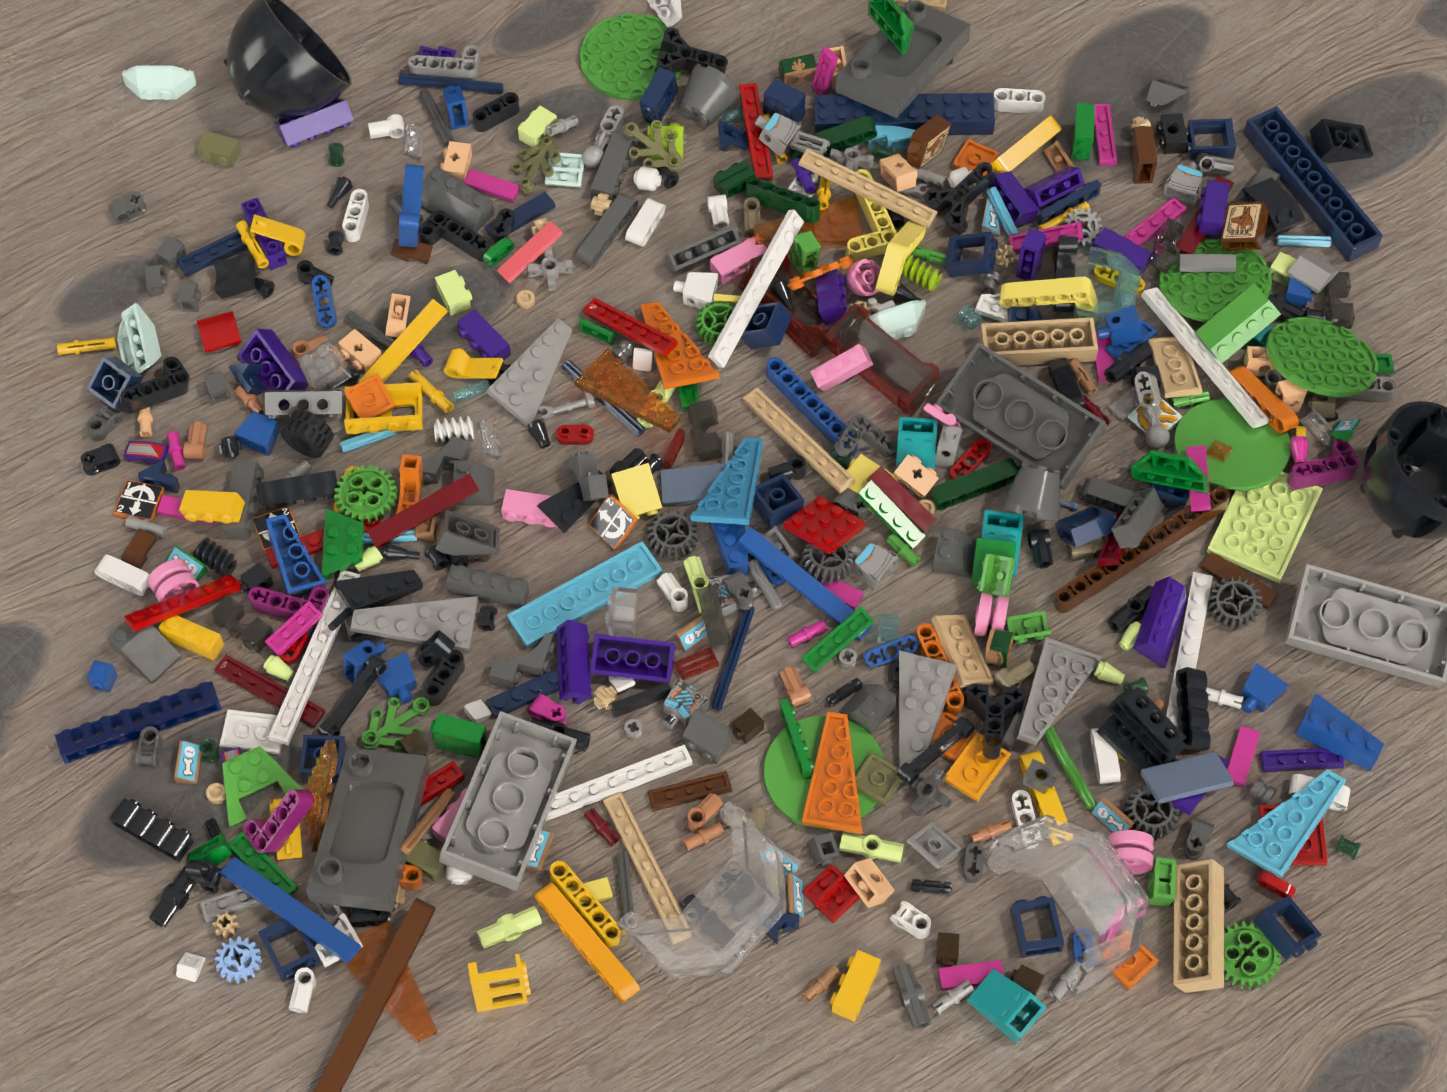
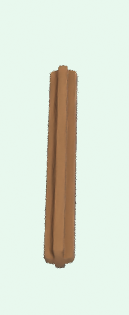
M448 788L443 792L400 846V850L404 854H409L454 798L455 793Z

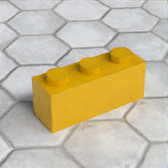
M186 490L179 511L186 520L191 522L199 520L209 523L213 521L226 524L231 522L239 523L245 501L237 492Z
M177 615L163 620L158 627L160 633L167 641L215 661L224 646L221 634Z
M857 950L855 956H850L847 963L849 970L847 974H842L838 983L841 986L838 993L834 992L830 1001L833 1013L853 1022L856 1021L880 968L881 959Z

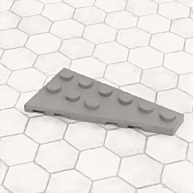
M559 318L486 392L525 426H528L534 420L572 332V329Z
M478 596L357 609L353 612L350 631L423 644L436 631L440 630L455 642L453 650L469 652Z
M1046 637L1016 739L1036 746L1103 657Z
M899 651V768L906 762L908 764L911 763L932 745L957 669L956 664Z

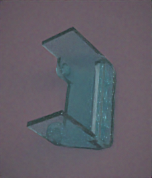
M1091 246L1087 263L1119 271L1112 302H1098L1094 312L1079 308L1075 309L1074 319L1093 318L1096 330L1106 326L1105 317L1131 305L1135 306L1142 273L1122 253Z

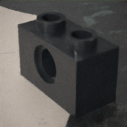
M1161 114L1156 128L1157 133H1160L1159 144L1160 147H1163L1164 154L1185 153L1188 139L1183 114Z

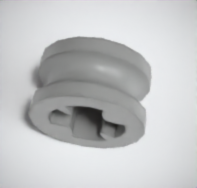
M850 648L843 649L839 654V664L846 669L854 667L857 659L856 652ZM845 655H849L851 661L847 662V659L844 660Z
M630 719L625 723L624 732L627 738L638 739L642 735L643 729L639 720ZM636 726L638 731L630 732L629 727Z

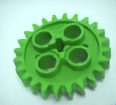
M369 464L368 469H365L364 465H361L360 470L354 467L353 473L347 470V477L341 475L342 482H337L338 488H334L336 493L334 499L341 514L345 513V516L351 517L354 520L359 519L362 523L364 519H367L368 523H371V518H374L376 521H378L379 515L385 518L384 512H391L390 506H395L394 500L398 499L396 494L398 490L395 480H392L391 474H387L386 469L380 472L379 466L372 469V465Z
M1243 921L1241 927L1234 922L1233 929L1226 926V933L1224 932V973L1226 976L1224 981L1232 979V986L1238 982L1240 983V989L1243 988L1244 984H1247L1249 990H1251L1253 984L1260 988L1261 981L1267 985L1269 982L1268 978L1273 980L1275 977L1274 972L1278 973L1280 969L1277 966L1282 962L1278 958L1281 956L1279 951L1258 927L1254 928V922H1251L1250 926H1246L1245 921ZM1247 938L1250 943L1244 944L1240 939ZM1256 942H1259V945H1257L1252 950L1251 955H1248L1243 960L1242 964L1238 968H1235L1234 966L1241 961L1243 954L1246 955L1250 951L1252 946ZM1257 952H1264L1267 957L1261 958ZM1227 953H1234L1237 958L1231 959L1227 956ZM1249 966L1254 972H1246L1243 967Z

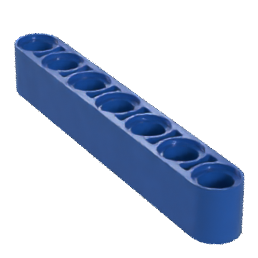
M774 357L769 359L766 370L767 378L835 445L846 424L780 358ZM848 431V434L852 438H855L853 433ZM858 443L854 450L846 457H852L857 453Z

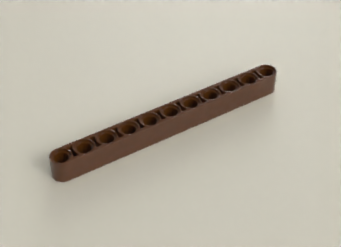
M1222 487L1212 490L1210 492L1211 510L1191 512V505L1187 506L1147 532L1137 547L1131 549L1129 547L1124 548L1117 565L1098 566L1097 564L1058 589L1055 594L1056 609L1059 612L1072 610L1224 512L1229 503V491Z
M418 898L412 903L314 1092L342 1091L436 910L435 906Z

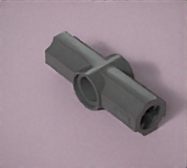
M910 963L898 965L893 968V973L899 987V997L902 1006L908 1012L913 1029L925 1028L931 1024V1020L925 1006V996L920 984H917Z

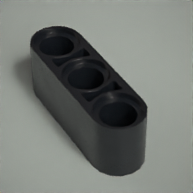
M508 92L476 109L473 112L474 129L478 132H485L518 114L520 111L518 95Z
M452 650L445 656L426 683L424 694L431 706H438L443 702L464 671V657L459 650ZM455 660L460 661V662L457 663V664H452V663H451L452 661H455ZM443 676H448V677H449V678L446 679V680L440 679V678L443 677ZM432 692H438L437 695H429Z

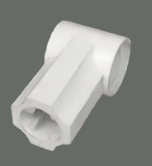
M398 114L389 116L387 120L368 123L371 139L385 136L397 139L405 135L403 118Z
M726 195L707 197L708 211L711 213L714 229L718 231L729 227Z
M672 573L661 575L657 580V585L671 603V608L675 612H684L688 608L687 591L679 585Z
M301 968L296 972L289 1010L302 1014L308 1012L312 992L317 982L311 969ZM303 977H311L308 983H301Z

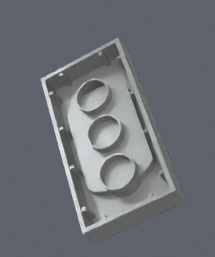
M1306 564L1301 571L1284 644L1440 688L1446 683L1447 603Z
M500 711L442 847L439 862L518 891L574 753L577 739Z

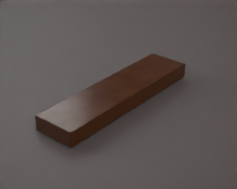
M1212 552L1200 567L1220 581L1224 578L1229 582V577L1231 576L1234 581H1237V577L1240 576L1241 582L1248 578V585L1254 583V589L1260 590L1258 595L1263 597L1260 603L1267 610L1279 594L1276 590ZM1238 590L1241 594L1247 595L1243 591Z
M727 771L648 790V797L654 812L705 799L710 793L716 795L732 792V787Z

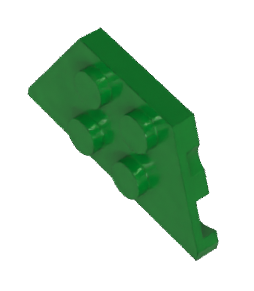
M325 509L322 577L324 579H328L330 574L338 570L342 572L352 565L363 562L364 524L329 509Z

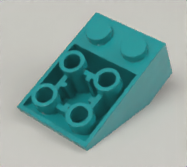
M899 417L896 469L907 455H914L921 460V465L926 469L929 467L935 470L937 419ZM914 473L913 478L916 479L917 477H919L920 473Z
M985 510L981 538L1016 542L1013 577H1016L1024 515Z
M994 969L966 1000L1015 1044L1047 1008L1032 993Z

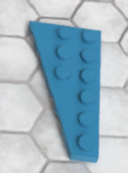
M744 437L735 450L731 461L729 460L726 463V468L723 472H720L710 486L704 500L701 499L697 510L693 511L690 515L691 521L750 524L764 439Z

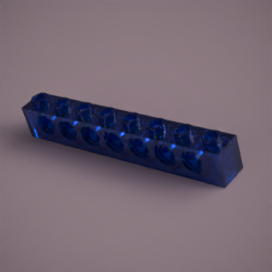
M202 682L196 687L182 689L178 693L162 696L152 702L141 703L135 708L123 709L117 714L103 716L97 721L86 722L73 729H65L56 734L55 738L64 763L67 764L140 738L141 731L148 726L155 727L160 732L221 711L222 708L213 682ZM195 699H201L199 702H193ZM182 705L179 709H174L175 706ZM162 712L160 715L154 716L155 713ZM137 719H142L140 722L134 723ZM123 725L122 728L115 729L117 726ZM103 732L102 735L95 736L97 733ZM83 739L80 743H75L77 740Z

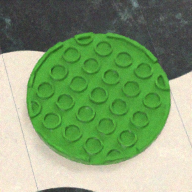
M635 13L620 14L618 17H609L599 22L586 34L581 44L579 53L580 66L586 80L596 90L609 97L630 101L640 100L655 75V67L662 39L668 27L659 18L647 14L645 16L635 15ZM683 70L675 72L676 80H678Z
M1206 239L1204 242H1200L1194 254H1236V272H1180V254L1174 251L1162 264L1159 274V288L1167 301L1178 313L1202 322H1207L1252 283H1255L1267 298L1272 287L1271 271L1262 256L1254 250L1226 251L1220 239Z
M1311 317L1287 319L1286 322L1278 323L1272 328L1266 341V353L1274 368L1293 384L1313 393L1332 397L1358 395L1372 386L1378 373V361L1368 344L1364 340L1360 341L1356 338L1355 333L1343 326L1339 328L1331 325V322Z
M1228 399L1210 400L1190 409L1179 421L1174 437V448L1177 455L1187 456L1186 447L1206 445L1209 484L1214 488L1222 487L1238 491H1250L1264 487L1281 475V472L1288 464L1291 452L1288 432L1279 434L1268 423L1253 429Z
M826 715L812 716L796 721V723L799 722L801 727V740H805L807 744V758L812 759L813 766H815ZM848 720L856 775L871 752L884 759V756L875 739L864 728ZM785 728L774 739L765 758L764 781L767 793L775 807L790 818L792 822L806 828L832 831V829L802 825L803 813L814 770L811 772L810 779H802ZM858 792L862 820L869 815L878 803Z

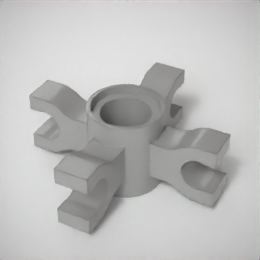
M858 145L847 148L844 153L831 149L830 160L841 163L846 168L857 171L859 167L867 170H872L874 156H862L858 150Z
M552 246L545 250V258L541 264H527L529 278L543 275V278L548 281L549 291H556L555 280L560 273L573 274L572 260L558 262L552 255Z

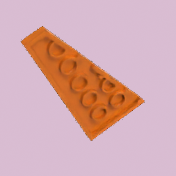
M659 302L640 305L644 323L676 339L678 343L667 357L653 351L664 390L720 379L719 372L713 369L709 360L701 355L698 347L686 333L680 330V326L673 322L669 313Z
M827 712L803 813L802 825L863 834L847 714Z

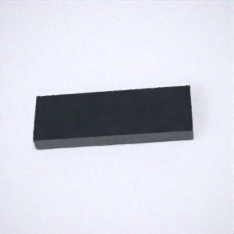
M664 683L612 703V713L616 718L666 699L671 688L668 683Z

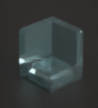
M879 614L877 643H886L898 638L899 616Z

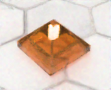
M1215 440L1206 454L1224 462L1233 448Z

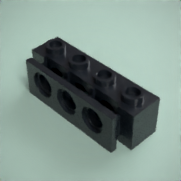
M1129 686L1107 707L1161 765L1169 763L1187 746L1183 742L1186 736L1139 686L1136 689Z

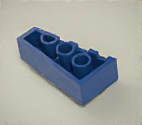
M282 514L266 519L265 527L285 593L295 597L311 592L316 586L326 587L327 582L320 574L318 567L300 541L287 516Z
M708 522L727 575L734 574L740 570L744 576L748 575L747 550L737 543L746 532L745 525Z
M1315 693L1295 734L1321 748L1330 750L1333 754L1341 755L1344 759L1369 771L1373 768L1384 746L1383 742L1317 693Z

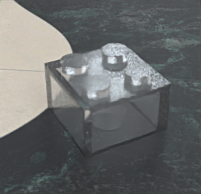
M330 339L298 359L308 385L313 390L334 389L352 377L340 349Z
M613 587L612 594H608L607 605L609 607L605 615L606 632L611 636L634 638L638 610L637 589Z

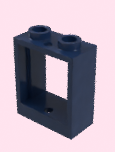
M659 67L639 101L643 119L647 123L651 124L654 120L661 122L678 93L675 73Z
M1232 118L1188 121V125L1185 127L1188 139L1186 151L1190 153L1191 160H1196L1200 153L1234 158L1236 142ZM1222 133L1224 146L1196 147L1194 134Z
M992 232L950 236L945 261V268L949 275L957 277L992 273L993 266L996 264L995 253L998 249V240L994 238ZM984 246L982 259L960 261L962 249Z
M1094 505L1058 520L1055 525L1060 540L1074 547H1079L1112 533L1111 528L1116 523L1117 518L1113 512Z
M1040 896L1035 900L1027 901L1026 899H1021L1012 903L1010 912L1021 958L1063 951L1065 943L1053 897ZM1048 908L1055 938L1027 942L1020 912Z
M1290 896L1263 909L1253 920L1285 960L1293 956L1295 958L1300 957L1306 949L1308 952L1318 945L1316 941L1322 935ZM1282 915L1303 940L1296 943L1276 918Z
M284 919L258 931L260 939L282 981L295 978V974L299 969H313L320 962L310 938L299 930L310 953L281 967L270 943L297 930L296 927Z

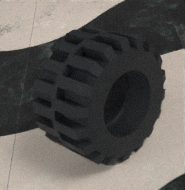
M294 410L280 431L282 438L290 447L311 458L322 457L334 438V433L327 423L318 416L303 410Z

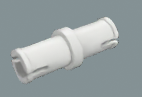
M1206 688L1208 700L1217 702L1221 706L1224 704L1238 709L1241 708L1243 696L1226 693V690L1223 689L1219 691Z

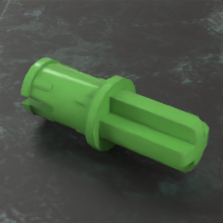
M917 246L912 252L914 257L924 259L928 263L932 261L945 265L946 254L936 252L933 248L927 249Z
M1205 390L1200 395L1172 397L1171 404L1173 409L1188 405L1192 407L1193 404L1209 401L1210 395Z
M895 534L887 538L886 542L897 552L899 557L902 556L912 567L919 563L921 558L909 548V544H905Z

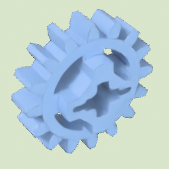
M238 936L235 942L230 938V944L222 943L223 950L217 949V954L220 957H215L216 969L221 971L220 975L222 978L227 976L228 982H231L233 978L237 984H239L241 978L247 982V976L255 977L253 971L260 970V966L257 964L262 962V958L259 956L261 954L260 949H256L257 945L255 942L250 944L249 938H246L244 942L240 936ZM236 954H238V957H239L240 960H241V961H240V963H241L240 966H239V963H238L237 960H236V959H237Z

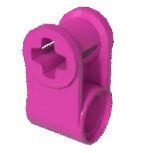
M542 694L537 696L527 710L532 718L550 723L562 722L565 725L567 724L564 707Z

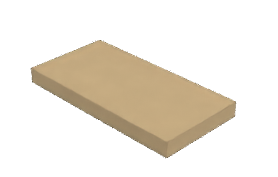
M1173 336L1148 339V344L1153 352V363L1158 365L1164 398L1202 394L1203 389L1193 359L1177 338Z
M935 615L931 620L949 663L956 664L957 666L955 677L959 687H968L971 684L991 686L994 680L966 615Z

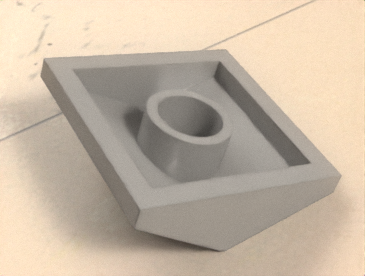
M1306 252L1299 256L1287 275L1319 293L1338 274L1339 270L1311 253Z
M933 822L907 840L915 850L937 869L945 867L962 850L957 843Z

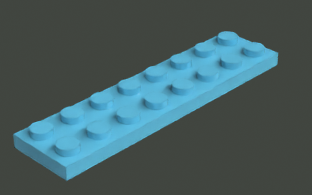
M643 541L509 613L507 619L528 649L542 641L545 633L552 635L557 633V627L567 619L577 622L662 575L663 570Z

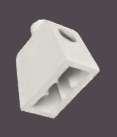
M689 272L686 282L675 280L673 291L683 293V303L697 309H701V307L706 308L707 303L710 305L713 303L714 294H716L718 287V273Z

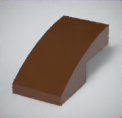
M395 238L390 255L405 261L411 258L427 265L433 246L418 242L417 248L399 246V238Z
M139 528L121 561L141 569L148 560V552L157 541L156 536Z

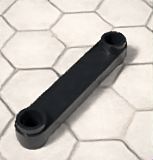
M373 654L367 659L365 663L366 668L328 721H324L319 726L317 732L319 735H340V729L374 681L387 670L388 663L383 658Z
M962 716L959 717L947 733L911 763H904L898 769L897 776L905 784L912 785L924 769L961 738L967 739L973 733L975 727L968 719Z

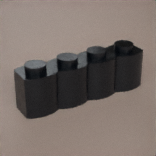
M335 470L257 483L260 504L265 506L266 509L277 508L278 503L284 502L285 506L297 504L296 500L304 499L305 503L316 501V497L323 496L324 499L334 498L336 494L334 488H338Z
M1185 667L1176 672L1177 706L1179 708L1178 725L1180 731L1186 736L1183 742L1187 746L1184 749L1201 752L1208 750L1211 743L1208 730L1210 718L1207 711L1209 702L1206 692L1207 675L1205 671Z
M124 798L110 816L111 823L180 863L194 843L191 837L192 834L185 828L180 830L174 827L175 824L167 818L164 820L158 818V814L149 808L147 810L140 808L141 804L136 800L131 799L129 801Z

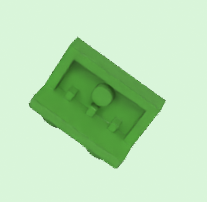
M986 553L982 561L983 573L979 579V592L1009 597L1015 558Z
M1045 611L1006 617L1007 631L1013 632L1015 644L1027 642L1026 638L1034 637L1035 641L1046 638V635L1051 634V630H1048Z

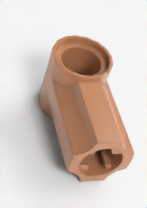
M324 335L307 342L302 340L296 341L292 346L293 358L299 365H305L309 363L312 357L331 350L328 339Z
M194 422L190 425L188 441L184 443L183 448L185 459H205V442L208 431L206 424Z
M789 666L779 672L790 705L797 707L812 701L810 691L806 684L803 685L795 667Z
M710 793L697 807L689 810L687 827L690 831L697 833V830L704 829L705 824L724 806L719 796ZM699 818L701 821L694 822L692 819Z

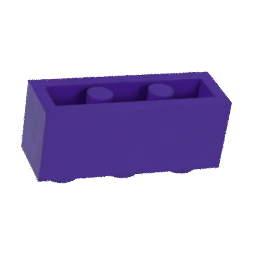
M1068 166L1024 189L1037 207L1040 208L1084 186L1085 183L1080 168Z
M1011 171L996 174L994 182L987 188H997L1016 226L1032 223L1040 209Z
M1208 180L1206 187H1202L1200 197L1203 200H1200L1198 208L1201 214H1198L1196 224L1199 225V233L1220 237L1224 226L1230 184Z
M1105 227L1093 242L1091 251L1092 254L1139 278L1150 264L1152 252Z
M1029 228L1021 246L1017 278L1026 281L1035 280L1041 267L1047 234Z
M837 269L816 277L819 314L826 325L847 318L846 309H848V304L845 299L847 292L844 287L846 280L843 274H839Z
M475 309L457 321L459 336L462 339L465 338L469 342L470 347L480 353L481 358H502L505 360L511 355L510 345Z

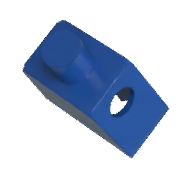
M460 86L446 87V89H443V97L451 129L468 127L466 102ZM454 109H459L460 113L455 115Z
M1134 305L1107 315L1105 317L1106 326L1096 329L1098 339L1109 337L1113 346L1142 341L1140 318Z
M253 412L234 433L236 440L240 439L243 446L270 456L279 434L278 422L274 420L275 418H268V415Z
M365 640L343 654V676L354 684L366 668L365 663L367 659L373 654L381 657L387 651L385 644L379 641L374 645L369 640Z
M406 652L386 661L388 663L387 670L376 679L389 698L400 697L404 704L413 700L411 691L417 688L409 656Z
M1256 663L1240 696H1243V700H1245L1241 708L1247 713H1251L1255 708L1265 712L1285 694L1289 684Z

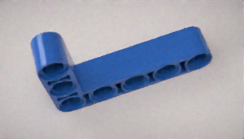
M406 164L402 210L399 218V246L416 248L418 246L424 177L423 165Z

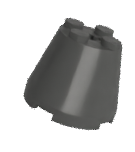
M698 63L691 70L680 103L682 110L680 114L687 119L691 118L696 121L695 123L699 127L705 128L737 100L740 90L737 87L734 88L730 83L731 79L721 71L709 65L707 68L701 67Z
M1022 462L1013 483L1002 501V510L1057 523L1060 517V471L1049 469L1047 472V467L1035 465V468H1033V464Z

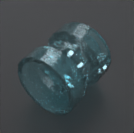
M968 303L959 310L957 318L960 321H965L969 329H974L982 321L983 315L980 312L974 311V307Z

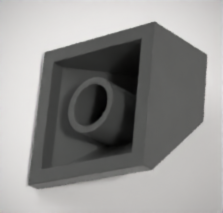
M1156 77L1152 80L1146 101H1149L1151 106L1160 107V105L1163 106L1189 92L1190 87Z

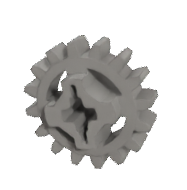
M1083 207L1080 208L1079 212L1076 208L1073 210V214L1069 212L1067 214L1069 219L1065 218L1063 221L1065 224L1081 221L1082 225L1086 226L1083 229L1084 240L1078 241V243H1081L1082 248H1084L1085 243L1091 246L1092 241H1095L1101 233L1099 229L1103 227V225L1098 224L1101 218L1095 217L1097 212L1091 214V208L1084 211ZM1092 222H1093V224H1094V232H1093V229L1091 228V223H1092Z

